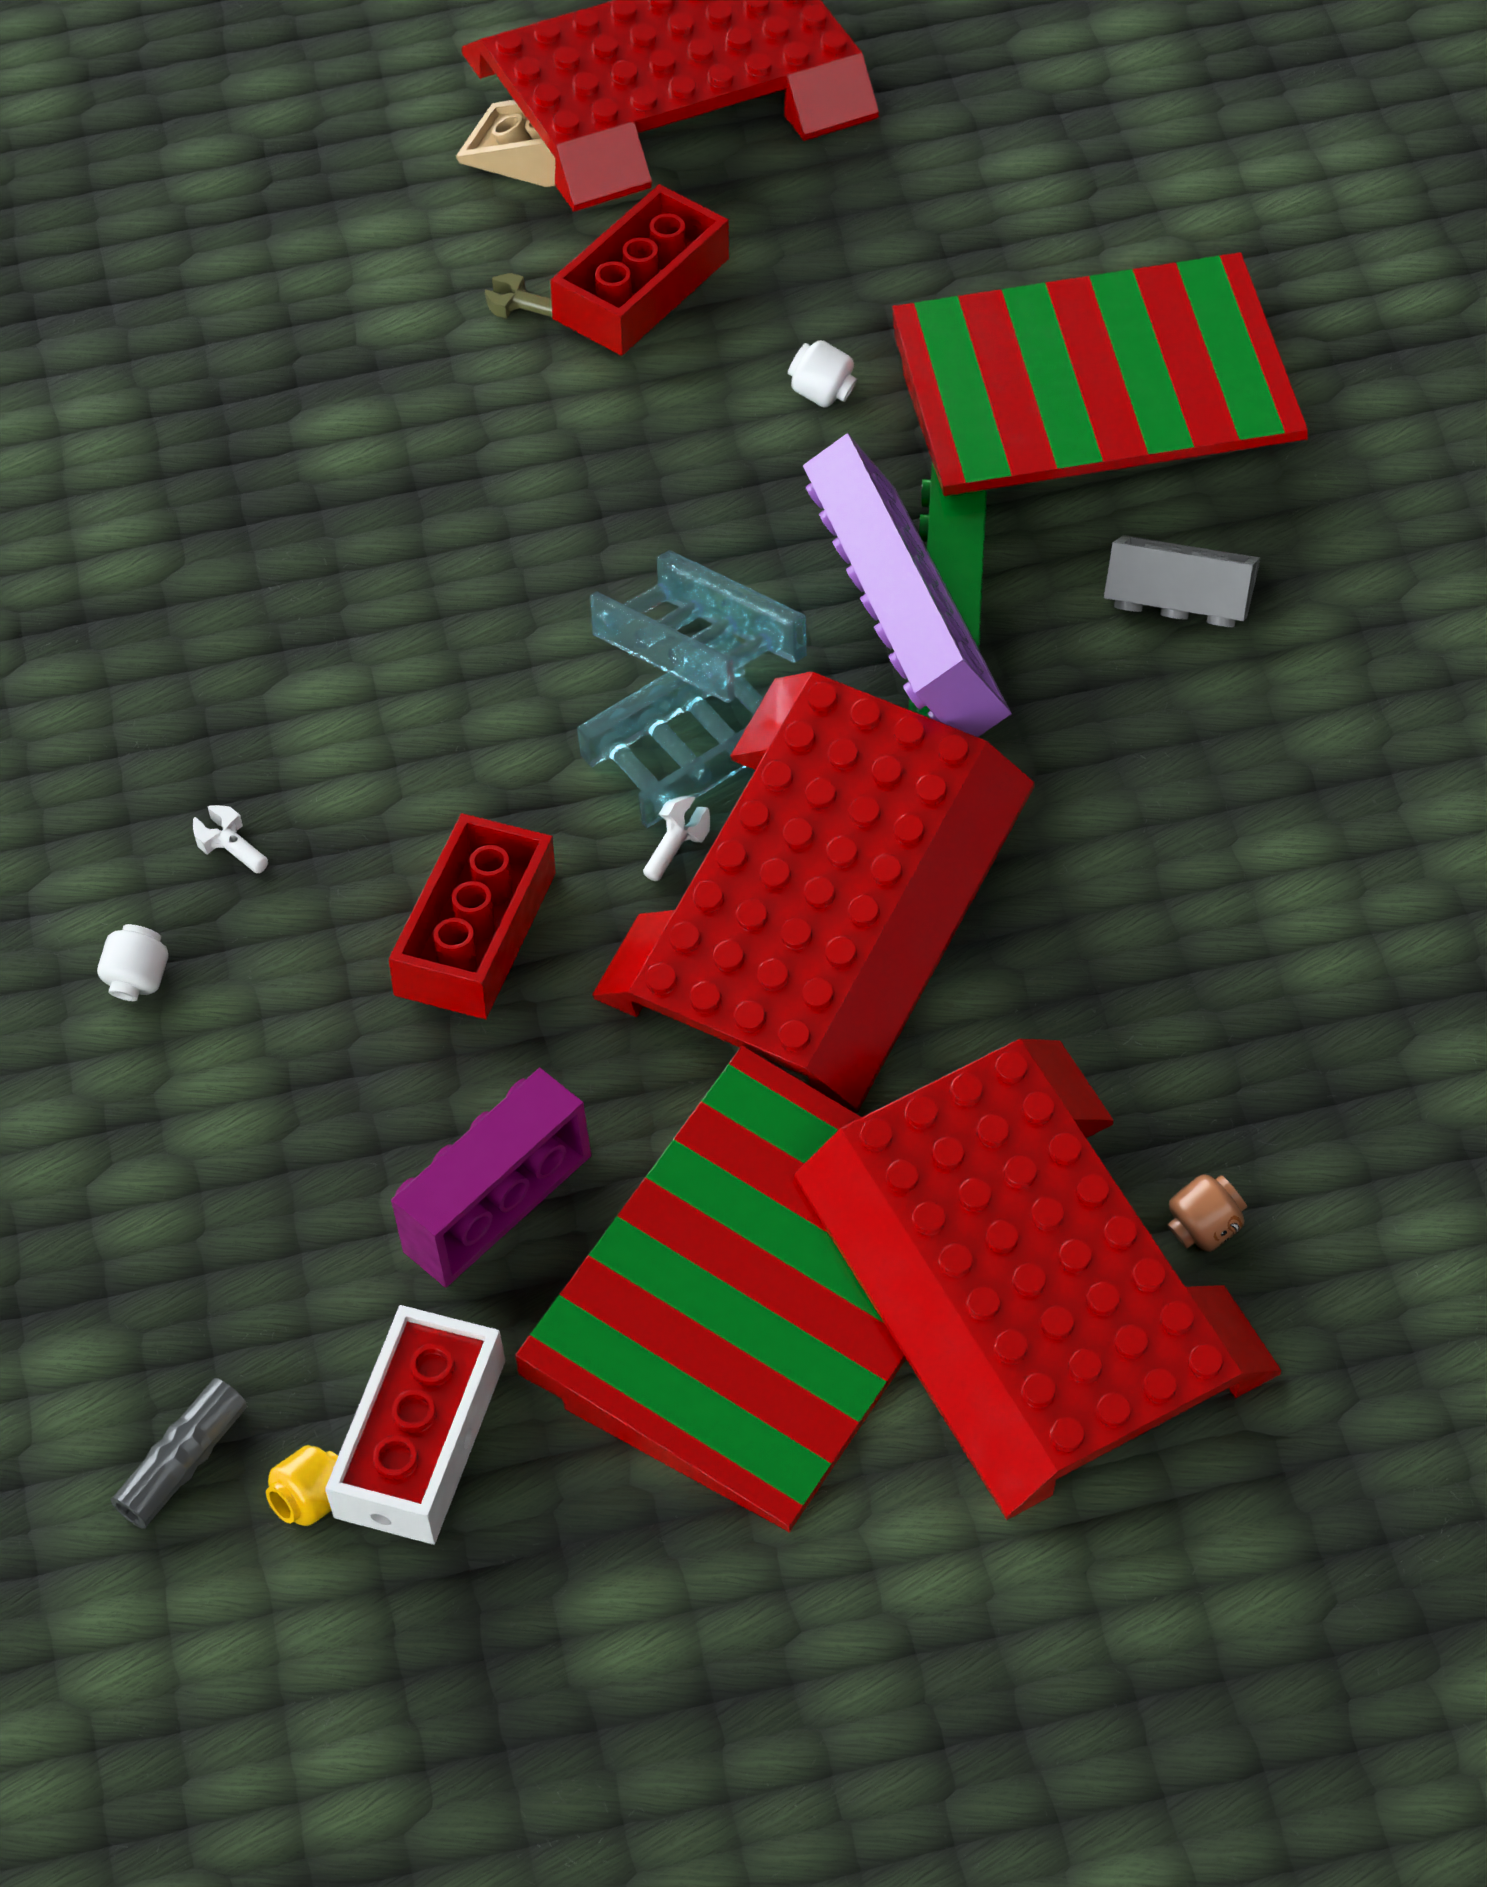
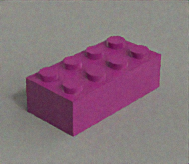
M540 1067L527 1079L517 1081L508 1091L506 1098L490 1112L485 1111L473 1121L469 1131L453 1145L448 1144L440 1149L432 1163L416 1178L407 1179L396 1191L391 1202L403 1253L447 1288L591 1157L584 1102Z

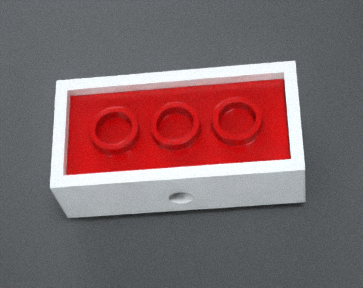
M399 1305L325 1488L335 1519L435 1545L506 1361L500 1330Z

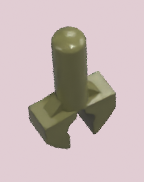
M509 273L493 277V291L485 289L486 304L495 316L507 319L513 310L521 308L552 317L551 299L526 292L523 276Z

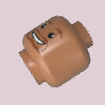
M1202 1174L1170 1199L1169 1209L1174 1219L1167 1225L1186 1249L1195 1243L1200 1249L1212 1252L1243 1228L1245 1221L1242 1211L1247 1208V1205L1224 1176L1220 1175L1214 1179L1207 1174Z

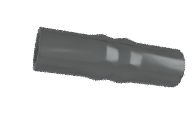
M213 1378L185 1413L168 1427L164 1437L151 1447L145 1460L111 1498L115 1509L128 1521L145 1529L176 1491L192 1478L196 1468L208 1459L214 1446L248 1406L244 1398L224 1381Z

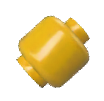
M306 1445L271 1469L266 1497L270 1507L281 1520L290 1524L295 1522L299 1525L310 1526L331 1512L325 1488L338 1455L332 1451L325 1452L319 1447Z

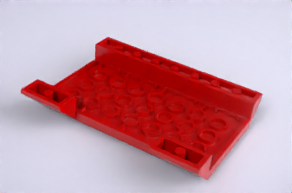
M613 0L485 37L462 46L463 56L480 79L497 75L554 155L555 186L574 212L652 188V180L638 136L640 132L786 89L784 116L803 141L871 121L879 116L863 53L821 0Z
M807 672L774 679L730 755L732 761L752 768L755 772L676 910L641 913L637 916L592 996L595 1000L634 1017H637L643 1006L737 1047L744 1046L767 1060L807 1076L812 1088L847 1109L858 1113L1031 795L1035 784L1033 780L984 739L815 672Z
M1020 1038L840 1128L794 1173L796 1183L1006 1520L1053 1496L1056 1479L1228 1388L1233 1396L1237 1398L1279 1376L1282 1371L1225 1285L1184 1286L1086 1139L1112 1126L1114 1120L1060 1040Z

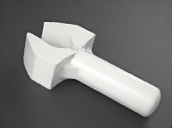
M681 796L667 801L661 809L659 815L666 820L667 832L643 870L644 875L648 879L659 881L684 841L691 840L692 842L702 843L710 831V814L707 807H697L691 816L690 822L685 825V812L690 808L695 797Z
M208 806L210 819L222 826V831L206 828L200 820L194 817L193 831L198 848L208 855L215 848H225L254 873H261L266 869L268 859L237 834V830L243 825L240 814L228 806Z

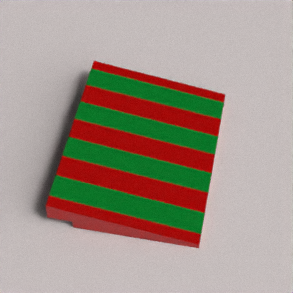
M1241 252L892 306L894 337L902 358L903 376L944 496L1308 439L1306 423Z
M741 1046L515 1354L519 1376L563 1399L564 1409L790 1533L906 1361L904 1354L794 1179V1173L840 1128L862 1117L746 1047Z

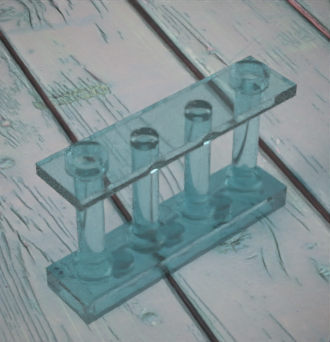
M671 550L657 557L658 584L624 604L597 591L590 595L591 623L594 636L727 703L735 699L734 671L763 653L770 651L792 663L807 656L806 615ZM665 601L679 607L658 620L644 615V613ZM699 617L713 623L692 637L677 631ZM732 634L747 640L726 654L711 648Z
M730 634L577 727L581 757L591 768L605 759L612 758L642 791L638 796L641 822L646 828L662 819L665 820L659 813L669 800L681 796H690L696 799L747 767L732 761L730 756L746 728L735 733L704 700L718 690L728 688L753 715L755 714L763 697L743 677L745 675L743 645ZM689 711L719 744L697 757L666 722L682 712ZM645 735H651L681 768L658 781L627 746Z

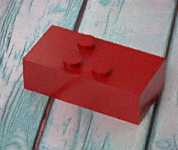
M660 184L657 185L550 280L552 319L623 356L729 259V219Z
M461 813L389 957L394 996L487 1019L556 874L553 836Z

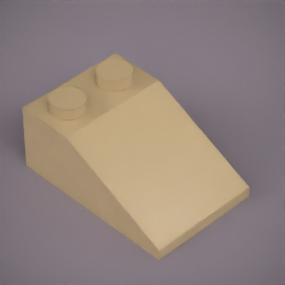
M514 100L492 103L456 155L459 163L544 187L555 186V157Z

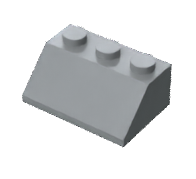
M1123 535L1112 543L1104 598L1115 600L1114 607L1121 610L1141 612L1143 605L1160 607V615L1165 617L1188 619L1190 612L1208 615L1207 623L1235 627L1236 620L1244 621L1248 616L1261 557Z

